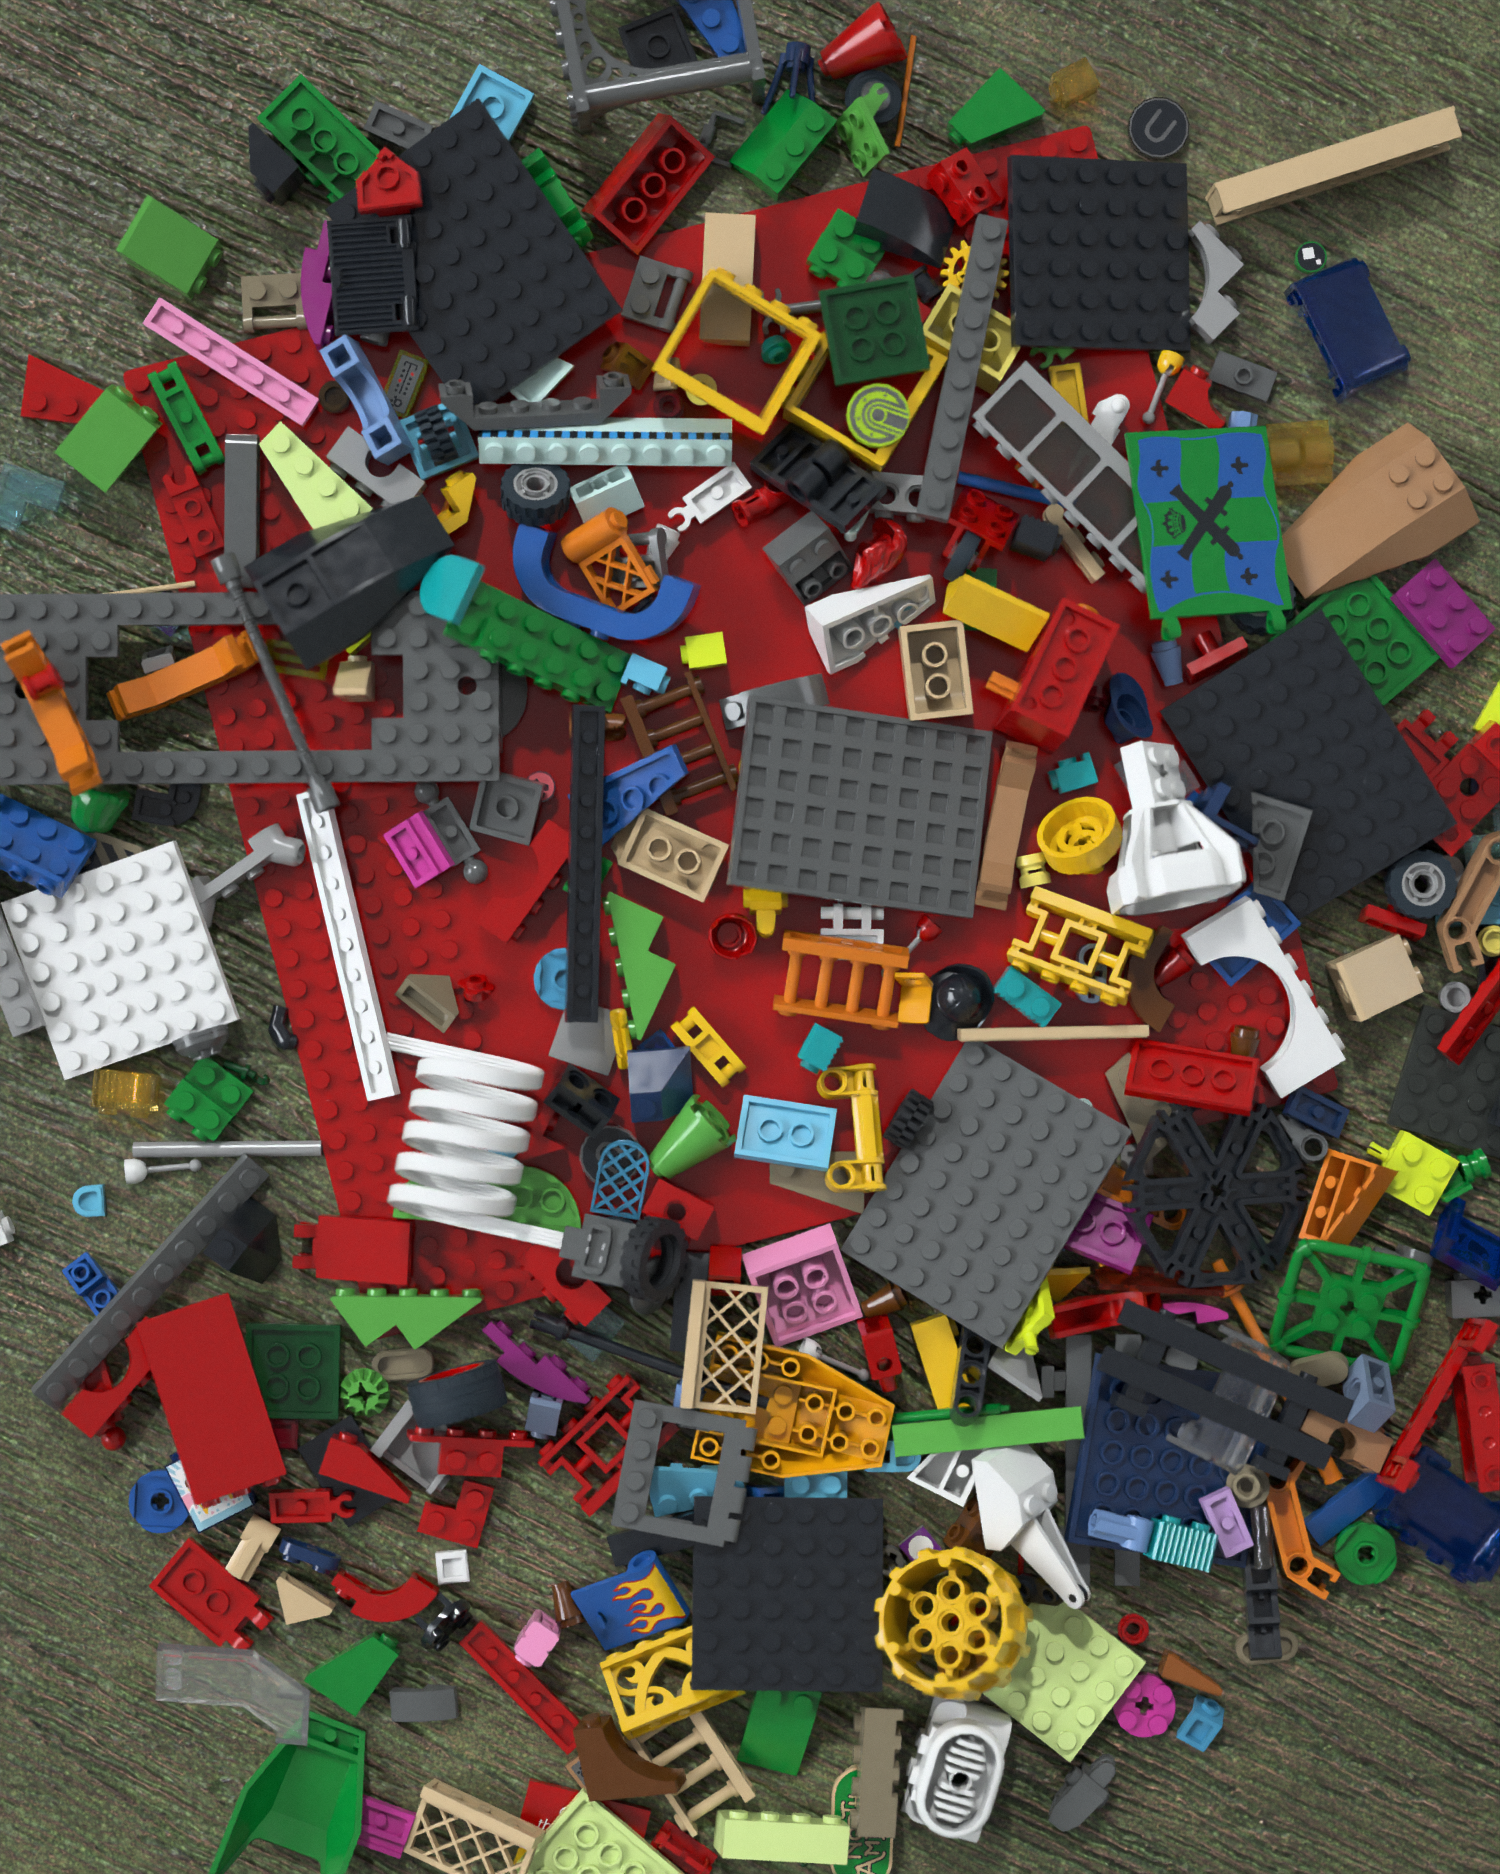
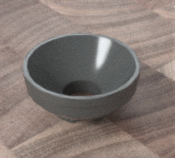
M227 1024L217 1025L172 1041L177 1053L193 1059V1062L222 1052L221 1049L226 1044L230 1035Z

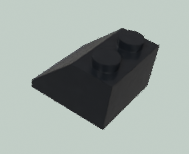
M252 122L248 127L250 173L255 180L253 186L257 189V193L269 204L275 201L282 207L307 179L300 166Z

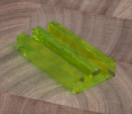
M267 639L266 650H269L272 659L303 664L298 656L273 652L274 647L294 650L289 642ZM329 660L318 666L321 667L320 673L276 665L275 668L278 673L325 681Z

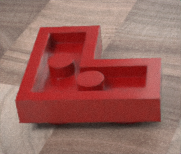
M465 1478L456 1508L426 1499L417 1532L478 1548L495 1486Z

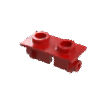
M668 1819L650 1843L662 1855L689 1874H709L713 1868L711 1865L718 1857L716 1853L695 1838H692L688 1833L683 1832Z

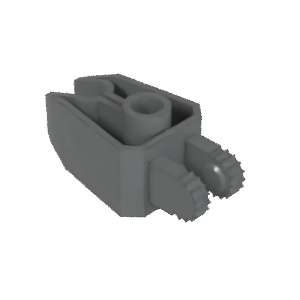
M1105 1753L1101 1756L1099 1755V1758L1090 1766L1083 1762L1068 1772L1064 1779L1065 1783L1054 1795L1048 1813L1050 1815L1048 1820L1062 1832L1078 1827L1096 1808L1101 1809L1110 1797L1108 1783L1116 1774L1115 1757L1113 1758V1755H1110V1753Z

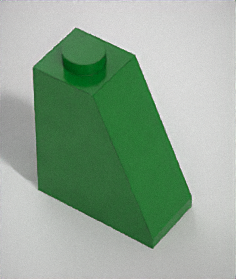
M999 68L951 118L946 130L949 131L948 137L955 145L960 148L964 146L968 150H972L1038 123L1043 118L1045 109L1005 71Z
M374 1631L310 1669L304 1681L350 1714L356 1716L398 1657L402 1648L397 1646L398 1640L389 1633L383 1632L380 1634Z

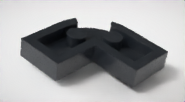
M170 784L168 794L137 789L131 819L164 826L182 824L196 813L200 805L204 784Z

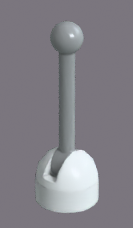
M139 1159L124 1160L126 1184L142 1182L147 1173L185 1169L197 1172L202 1166L201 1162L197 1159L191 1160L190 1163L147 1167Z
M807 1337L802 1341L799 1352L810 1354L818 1360L855 1374L861 1381H867L870 1378V1372L867 1369L859 1370L823 1355L822 1348L816 1341Z

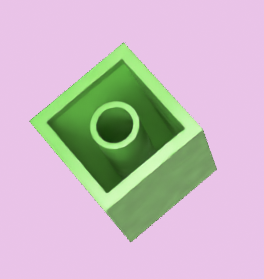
M148 195L116 249L126 263L191 300L195 293L199 295L207 283L205 276L211 266L213 268L216 267L223 254V251L220 250L222 244L217 238Z
M111 384L104 390L54 452L105 493L121 479L163 424L158 420L159 416L155 411L145 405L141 407L132 400L133 395L130 391L120 385L116 387L114 384Z

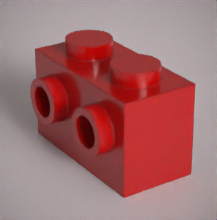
M967 147L940 161L926 175L932 188L938 193L948 208L950 215L956 220L960 228L975 221L978 213L987 214L1001 200Z

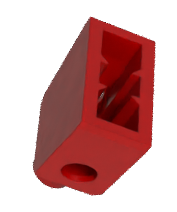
M883 1314L867 1319V1317L857 1319L872 1380H879L882 1392L898 1389L897 1375L903 1373L888 1315Z

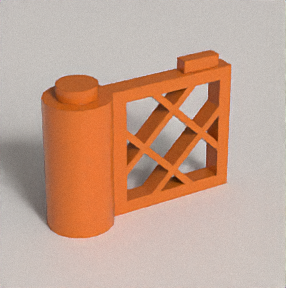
M609 507L566 534L561 540V545L568 559L579 564L601 603L624 611L660 589L657 585L660 579L651 564L645 565L627 535L628 521L624 513L616 508ZM622 545L628 555L627 564L615 560L616 548ZM597 561L607 565L605 578L596 574L591 566L593 562ZM614 568L626 572L624 585L612 581ZM633 574L642 578L647 587L646 590L640 591L631 588ZM611 588L623 592L622 604L616 607L610 597Z

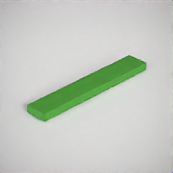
M1081 1406L978 1416L976 1421L967 1427L958 1426L951 1419L892 1425L895 1457L1085 1438Z

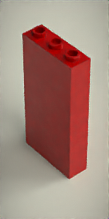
M223 1293L135 1323L194 1505L201 1504L203 1509L221 1503L220 1497L232 1493L233 1498H237L251 1493V1486L262 1483L263 1487H268L282 1481L280 1476L287 1474L229 1293Z

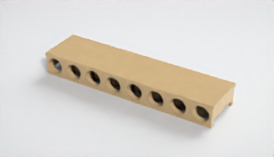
M1451 106L1216 182L1205 196L1215 224L1218 226L1449 151L1448 142L1462 137L1454 112L1455 107ZM1222 211H1224V214H1227V213L1232 212V213L1229 214V215H1222V214H1221Z

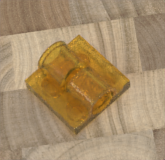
M1328 420L1265 425L1275 488L1330 484L1333 482L1334 443L1331 434H1329Z

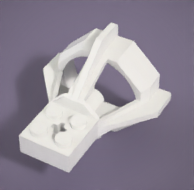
M1140 741L1121 747L1120 750L1133 809L1123 816V839L1120 846L1117 871L1109 877L1107 886L1111 915L1141 916L1188 908L1201 903H1213L1218 901L1219 898L1229 896L1241 887V882L1246 880L1239 843L1197 810L1190 800H1185L1186 789L1180 778L1178 768L1179 756L1174 749V745ZM1197 842H1200L1204 849H1201Z

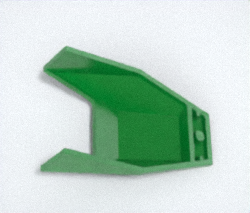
M306 1710L243 1786L208 1874H225L248 1845L257 1839L316 1860L320 1864V1874H346L361 1834L366 1732Z

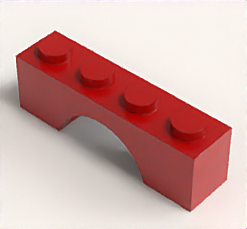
M550 819L546 821L530 844L538 860V873L533 885L525 893L517 897L501 898L493 896L475 921L506 944L511 939L516 942L526 929V926L522 923L529 913L532 916L537 914L545 902L541 899V896L547 888L552 891L563 877L559 871L565 863H568L569 833Z
M144 1316L140 1321H143V1320H146V1319H149V1318H148L147 1316ZM136 1326L123 1340L129 1353V1366L122 1381L112 1389L103 1392H90L81 1389L60 1413L89 1438H92L95 1434L100 1437L111 1425L112 1422L108 1418L113 1412L118 1410L121 1413L133 1399L129 1395L137 1385L142 1388L152 1377Z

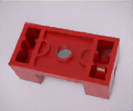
M1489 720L1431 780L1458 822L1455 826L1432 839L1451 857L1474 835L1470 830L1500 801V725L1492 720ZM1466 778H1473L1478 786L1477 791L1470 796L1463 795L1460 791V784Z

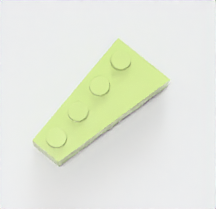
M281 421L259 443L313 529L374 510Z
M716 1808L713 1846L722 1858L847 1865L850 1826L841 1820L842 1817L838 1815H823L822 1819L812 1818L810 1814L806 1813L782 1815L773 1811L751 1812L739 1809Z

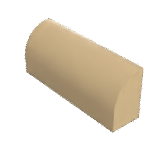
M705 212L702 280L709 269L716 270L720 266L736 276L734 282L742 287L747 283L753 284L756 215ZM712 285L701 304L699 339L719 345L749 346L751 307Z

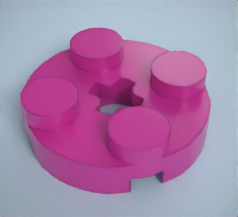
M1139 1672L1114 1704L1112 1710L1119 1725L1128 1733L1137 1737H1152L1160 1735L1167 1730L1175 1715L1176 1702L1170 1687L1159 1676L1152 1673ZM1143 1697H1148V1702L1152 1704V1707L1147 1709L1145 1713H1141L1140 1708L1135 1707L1136 1702H1141Z

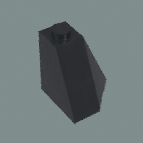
M250 1196L222 1226L203 1253L226 1271L263 1284L282 1260L276 1214Z

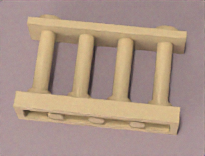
M682 1688L677 1691V1697L682 1695ZM705 1710L689 1716L696 1726L692 1729L693 1733L654 1758L644 1742L669 1725L630 1741L626 1736L622 1737L634 1752L637 1751L639 1756L663 1767L699 1743L701 1745L707 1743L712 1751V1754L709 1755L710 1759L686 1774L687 1780L678 1793L664 1794L677 1813L674 1815L676 1823L683 1832L688 1830L692 1838L698 1834V1826L695 1821L732 1796L736 1798L741 1796L745 1803L756 1797L755 1787ZM723 1769L729 1777V1780L726 1781L727 1785L687 1810L678 1794L713 1771H721Z

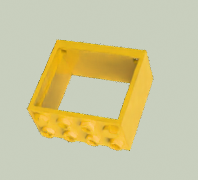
M720 266L716 270L711 268L704 276L651 370L749 429L764 435L822 334L816 331L818 325L811 322V320L803 316L797 320L789 315L791 309L781 302L772 300L769 303L762 299L763 292L749 283L742 287L734 282L736 277L734 274ZM712 285H715L803 338L802 343L759 417L668 363Z
M823 331L813 352L816 356L813 361L810 359L806 361L797 379L799 381L796 388L791 387L781 405L784 409L783 419L794 423L823 443L827 439L838 442L846 450L850 459L872 472H882L901 439L892 445L878 449L875 454L800 409L830 358L826 333ZM927 345L930 370L924 372L907 400L910 411L909 425L944 369L948 359Z

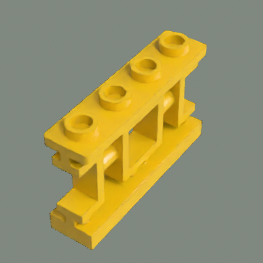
M1035 886L1030 896L1031 902L1027 906L1026 913L1028 916L1038 919V923L1029 944L1015 938L1013 939L1012 947L1007 952L1008 962L1012 963L1011 966L1020 972L1028 973L1031 970L1041 974L1040 977L1049 983L1058 984L1060 981L1068 984L1072 991L1081 995H1087L1089 992L1100 996L1099 1000L1110 1006H1117V1004L1125 1006L1128 1001V995L1132 990V982L1121 979L1120 975L1129 954L1145 959L1147 949H1150L1154 939L1153 929ZM1049 912L1066 918L1060 935L1045 929L1050 918ZM1070 932L1097 941L1088 966L1061 956ZM1108 934L1125 940L1119 957L1104 951L1108 941ZM1040 941L1055 946L1050 956L1051 963L1032 957ZM1098 963L1114 968L1109 979V985L1092 979Z

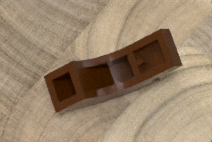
M1163 925L1158 926L1156 930L1153 929L1154 939L1150 949H1147L1145 959L1129 954L1124 969V980L1132 982V990L1128 995V1001L1133 1011L1144 1024L1149 1025L1150 1029L1159 1033L1175 1006L1159 993L1154 981L1156 962L1173 934V931Z

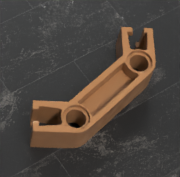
M1007 740L997 777L978 872L975 905L1006 910L1008 894H1010L1012 889L1014 864L1028 794L1036 769L1035 758L1038 746Z
M1500 830L1490 833L1481 839L1458 882L1455 899H1452L1449 908L1443 910L1436 925L1437 935L1447 967L1454 973L1463 971L1462 965H1460L1456 957V945L1466 943L1471 955L1468 956L1472 967L1484 964L1475 932L1500 887V856L1497 858L1491 856L1492 846L1500 842ZM1459 921L1462 927L1461 932L1457 936L1450 937L1448 932L1449 926Z

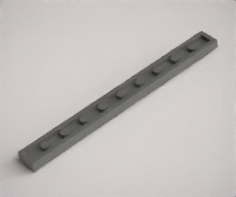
M979 213L975 220L915 515L917 517L947 523L949 519L1009 220Z
M244 1153L31 1388L33 1394L57 1411L212 1240L222 1226L268 1178V1172Z

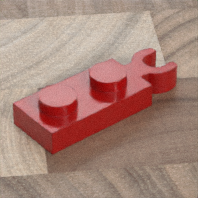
M333 1488L272 1489L268 1493L271 1523L333 1522L335 1513L342 1518H350L356 1513V1509H348L343 1505V1501H351L355 1497V1494L350 1491L343 1492L338 1497H333Z

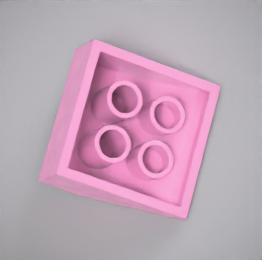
M830 1223L742 1254L751 1285L768 1287L765 1322L775 1346L780 1347L863 1317ZM755 1293L760 1306L761 1293Z

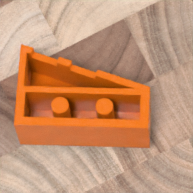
M1328 1148L1298 1238H1308V1240L1320 1239L1349 1245L1398 1171Z

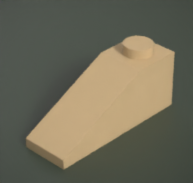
M348 656V661H340L334 685V695L344 702H375V664L372 661H367V656Z

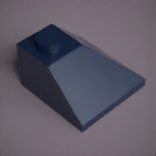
M690 1046L627 1050L632 1123L663 1121L679 1114L688 1099L693 1096Z

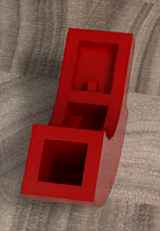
M340 1568L331 1582L335 1586L334 1591L346 1600L351 1598L356 1600L350 1610L351 1613L376 1622H394L417 1614L432 1602L440 1589L415 1571H413L405 1583L391 1590L374 1589Z

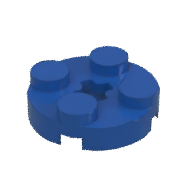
M155 1469L144 1474L130 1491V1513L142 1525L141 1527L149 1532H171L182 1525L190 1515L167 1469ZM159 1493H164L165 1497L169 1498V1503L165 1504L164 1509H158V1504L153 1503V1497H158Z

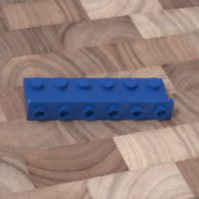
M0 793V869L19 882L26 881L36 886L45 895H54L62 899L97 847V840Z

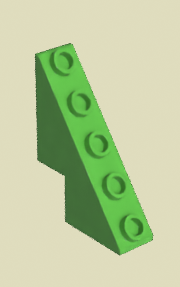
M609 891L607 897L602 898L605 916L612 915L614 927L608 928L612 947L618 946L620 958L615 959L618 977H625L627 989H623L621 992L625 1008L631 1007L633 1020L628 1021L631 1039L637 1038L641 1041L676 964L648 951L664 917Z
M336 1288V1294L330 1300L365 1347L397 1325L414 1350H416L484 1299V1295L481 1294V1289H462V1294H449V1289L435 1288L430 1289V1294H418V1289L401 1288L399 1289V1294H386V1288H368L366 1294L355 1293V1288Z

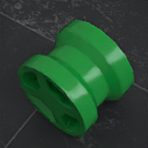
M1481 1148L1474 1149L1472 1154L1467 1156L1463 1154L1456 1156L1455 1159L1460 1161L1457 1166L1465 1182L1473 1184L1475 1179L1480 1177L1487 1179L1492 1176L1490 1165Z

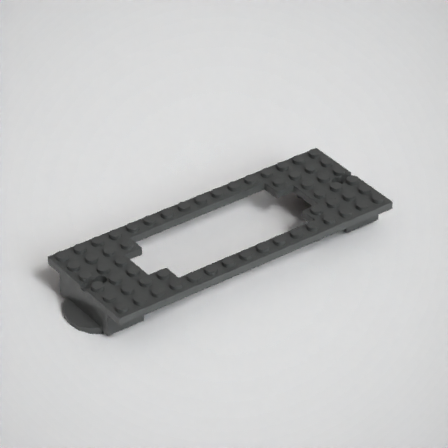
M411 591L371 630L372 656H403V718H372V750L309 751H311L312 758L316 762L315 766L318 767L317 769L323 775L325 782L330 781L331 783L500 782V753H503V738L517 727L526 710L528 697L526 675L523 677L514 675L506 670V665L498 661L496 663L487 662L478 656L479 652L442 635L447 621L436 618L426 612L420 602V591ZM259 592L243 593L252 610V616L255 617L254 620H256L258 625H278ZM232 593L0 594V785H69L59 775L51 747L20 683L4 659L6 653L3 651L1 643L28 630L31 631L49 661L55 665L65 685L63 689L95 754L103 782L99 785L309 783L310 776H307L306 769H304L305 765L302 764L303 761L299 757V750L120 752V721L88 720V658H120V626L244 625L245 623L241 619L240 612H238L236 607L237 604H235L234 597L231 595ZM476 682V691L470 695H464L463 687L465 684Z

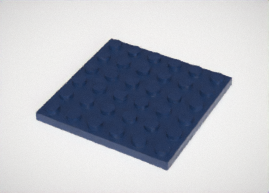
M1095 1353L1083 1424L1085 1438H1082L1080 1442L1064 1540L1076 1544L1138 1552L1124 1548L1119 1543L1088 1535L1089 1518L1095 1508L1123 1516L1131 1514L1149 1520L1152 1517L1162 1519L1163 1514L1181 1518V1524L1191 1526L1192 1521L1209 1525L1199 1499L1225 1487L1230 1472L1239 1465L1250 1464L1254 1453L1262 1456L1266 1445L1149 1392H1146L1142 1402L1149 1406L1144 1418L1109 1403L1108 1401L1113 1390L1121 1393L1125 1382L1097 1370L1096 1367L1102 1354ZM1159 1363L1157 1367L1164 1372L1267 1418L1271 1416L1274 1392L1236 1375L1202 1369H1193L1192 1371L1169 1366L1164 1363ZM1238 1506L1251 1536L1255 1507L1244 1508ZM1217 1544L1212 1563L1245 1568L1249 1548L1225 1558L1222 1556Z

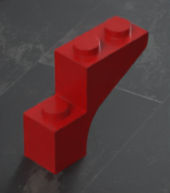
M1159 1286L1130 1287L1110 1294L1078 1296L1053 1305L1055 1318L1047 1326L1050 1339L1122 1325L1116 1321L1126 1299L1158 1312L1160 1307L1162 1308Z

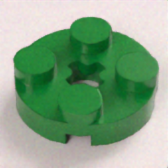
M1357 1521L1343 1529L1335 1541L1332 1556L1340 1573L1354 1584L1369 1585L1381 1583L1392 1574L1397 1564L1395 1541L1390 1533L1378 1524ZM1371 1546L1370 1553L1373 1557L1370 1560L1364 1558L1360 1561L1358 1559L1360 1556L1358 1550L1361 1547Z

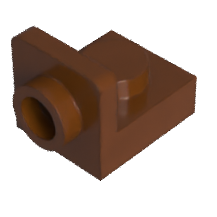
M616 341L604 351L602 356L603 362L600 368L606 372L628 374L631 387L635 390H640L651 373L654 362L628 343Z

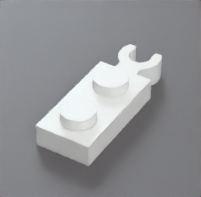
M732 462V466L725 467L682 497L687 506L672 509L668 513V517L672 519L676 515H682L685 522L677 530L679 533L684 532L689 528L692 519L696 518L701 525L750 491L752 487L735 462Z

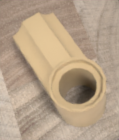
M253 1514L240 1537L242 1539L225 1569L234 1577L248 1582L255 1573L264 1554L269 1552L281 1529Z

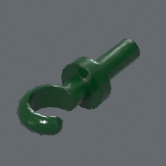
M226 1060L224 1063L225 1068L240 1073L241 1078L244 1080L250 1077L259 1085H268L270 1082L268 1075L265 1074L261 1078L257 1072L251 1070V1065L249 1064L243 1067L229 1060Z

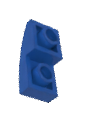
M87 1251L62 1270L76 1293L84 1298L95 1316L119 1292L105 1271Z

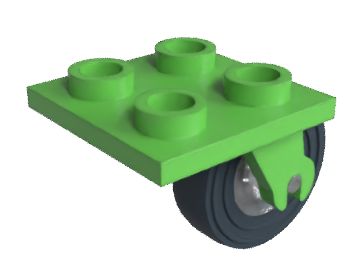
M877 70L864 71L852 79L845 92V105L847 109L837 119L838 134L846 142L851 153L852 162L859 169L862 177L868 176L873 171V168H876L890 153L878 128L887 125L896 117L902 101L896 82L889 75Z

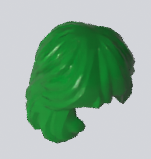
M94 788L76 796H73L71 793V818L78 829L86 833H106L113 828L118 817L129 804L130 794L126 790L119 793H108Z

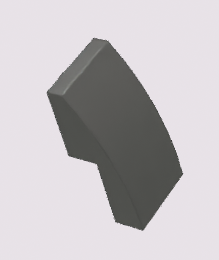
M428 1684L423 1689L394 1687L389 1691L392 1722L439 1721L454 1719L459 1716L456 1686Z

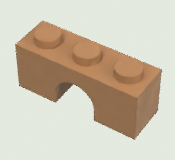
M1308 1408L1299 1432L1328 1444L1332 1433L1335 1430L1340 1431L1345 1442L1340 1459L1364 1473H1380L1394 1441L1384 1434L1385 1429L1380 1427L1373 1433L1349 1424L1347 1418L1343 1424Z

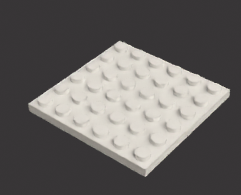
M176 840L77 875L62 899L54 895H45L39 890H35L1 902L22 964L47 1026L45 1027L64 1080L170 1044L172 1041L183 1036L240 1019Z

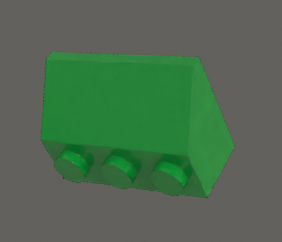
M789 89L784 92L729 160V163L776 202L833 134L837 125V120L814 101L797 93L795 98L791 99L789 97Z

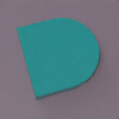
M455 555L439 559L431 566L421 583L420 602L423 609L436 618L459 626L486 567Z

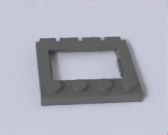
M635 1399L611 1526L721 1547L724 1546L725 1541L737 1543L741 1520L729 1518L730 1512L743 1513L747 1489L735 1487V1482L748 1483L753 1457L741 1455V1450L754 1451L758 1429L746 1427L747 1420ZM663 1421L676 1423L680 1427L706 1432L713 1430L725 1433L707 1527L692 1524V1521L666 1516L658 1518L645 1515Z

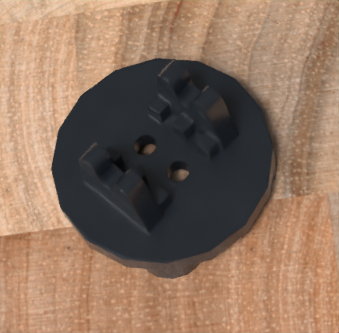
M441 1592L436 1597L446 1606L443 1612L429 1624L419 1615L414 1619L425 1631L420 1641L421 1646L425 1650L434 1648L439 1652L444 1649L451 1640L449 1636L457 1628L462 1629L473 1617L469 1612L470 1603L466 1599H460L451 1603Z

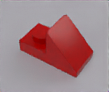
M544 1104L530 1132L531 1137L528 1150L519 1153L517 1157L522 1161L566 1147L563 1143L544 1134L546 1130L553 1131L560 1117L559 1114L555 1113L556 1111Z

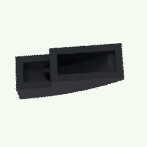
M686 1250L688 1263H685L684 1266L686 1270L685 1275L680 1279V1286L674 1293L669 1351L686 1352L693 1279L707 1281L710 1252Z

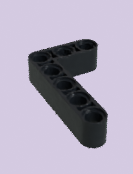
M962 1324L949 1415L956 1425L967 1427L976 1421L982 1408L991 1342ZM976 1344L980 1347L981 1353H971L967 1345ZM965 1373L974 1375L977 1383H967L962 1375ZM958 1404H968L971 1406L973 1413L965 1414L961 1412Z

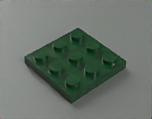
M913 274L818 292L835 387L930 370Z
M246 1323L245 1346L269 1418L339 1419L342 1324Z

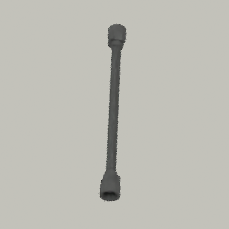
M234 552L218 556L211 561L212 567L220 585H226L227 590L234 597L233 600L237 604L236 607L238 612H240L243 623H245L244 626L247 633L250 634L249 638H251L252 645H254L253 648L256 649L255 652L257 653L258 660H261V667L265 672L264 674L267 675L266 679L270 683L269 686L273 690L272 693L275 694L274 697L276 698L277 705H280L279 709H281L280 712L284 716L283 719L286 720L285 724H287L288 731H291L290 735H292L291 738L295 743L294 745L297 746L296 750H299L298 754H300L299 757L303 761L302 764L305 765L304 769H306L307 776H310L308 782L311 788L307 789L315 812L320 814L339 806L340 802L331 782H325L323 775L319 773L318 767L315 766L316 762L312 758L313 755L309 751L310 748L307 747L308 743H306L305 736H302V729L298 724L299 722L296 721L297 717H295L294 710L290 706L291 703L289 698H287L286 691H284L285 688L282 687L283 684L280 677L277 676V669L273 665L274 662L271 661L272 658L270 657L269 650H266V643L262 638L263 636L260 635L261 631L257 627L258 624L254 620L255 617L252 616L253 613L251 612L250 605H248V601H246L245 594H243L244 591L241 590L243 585L240 579L244 575Z

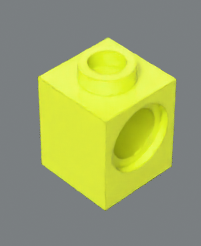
M722 632L685 637L686 645L680 646L682 664L689 663L690 671L727 665Z

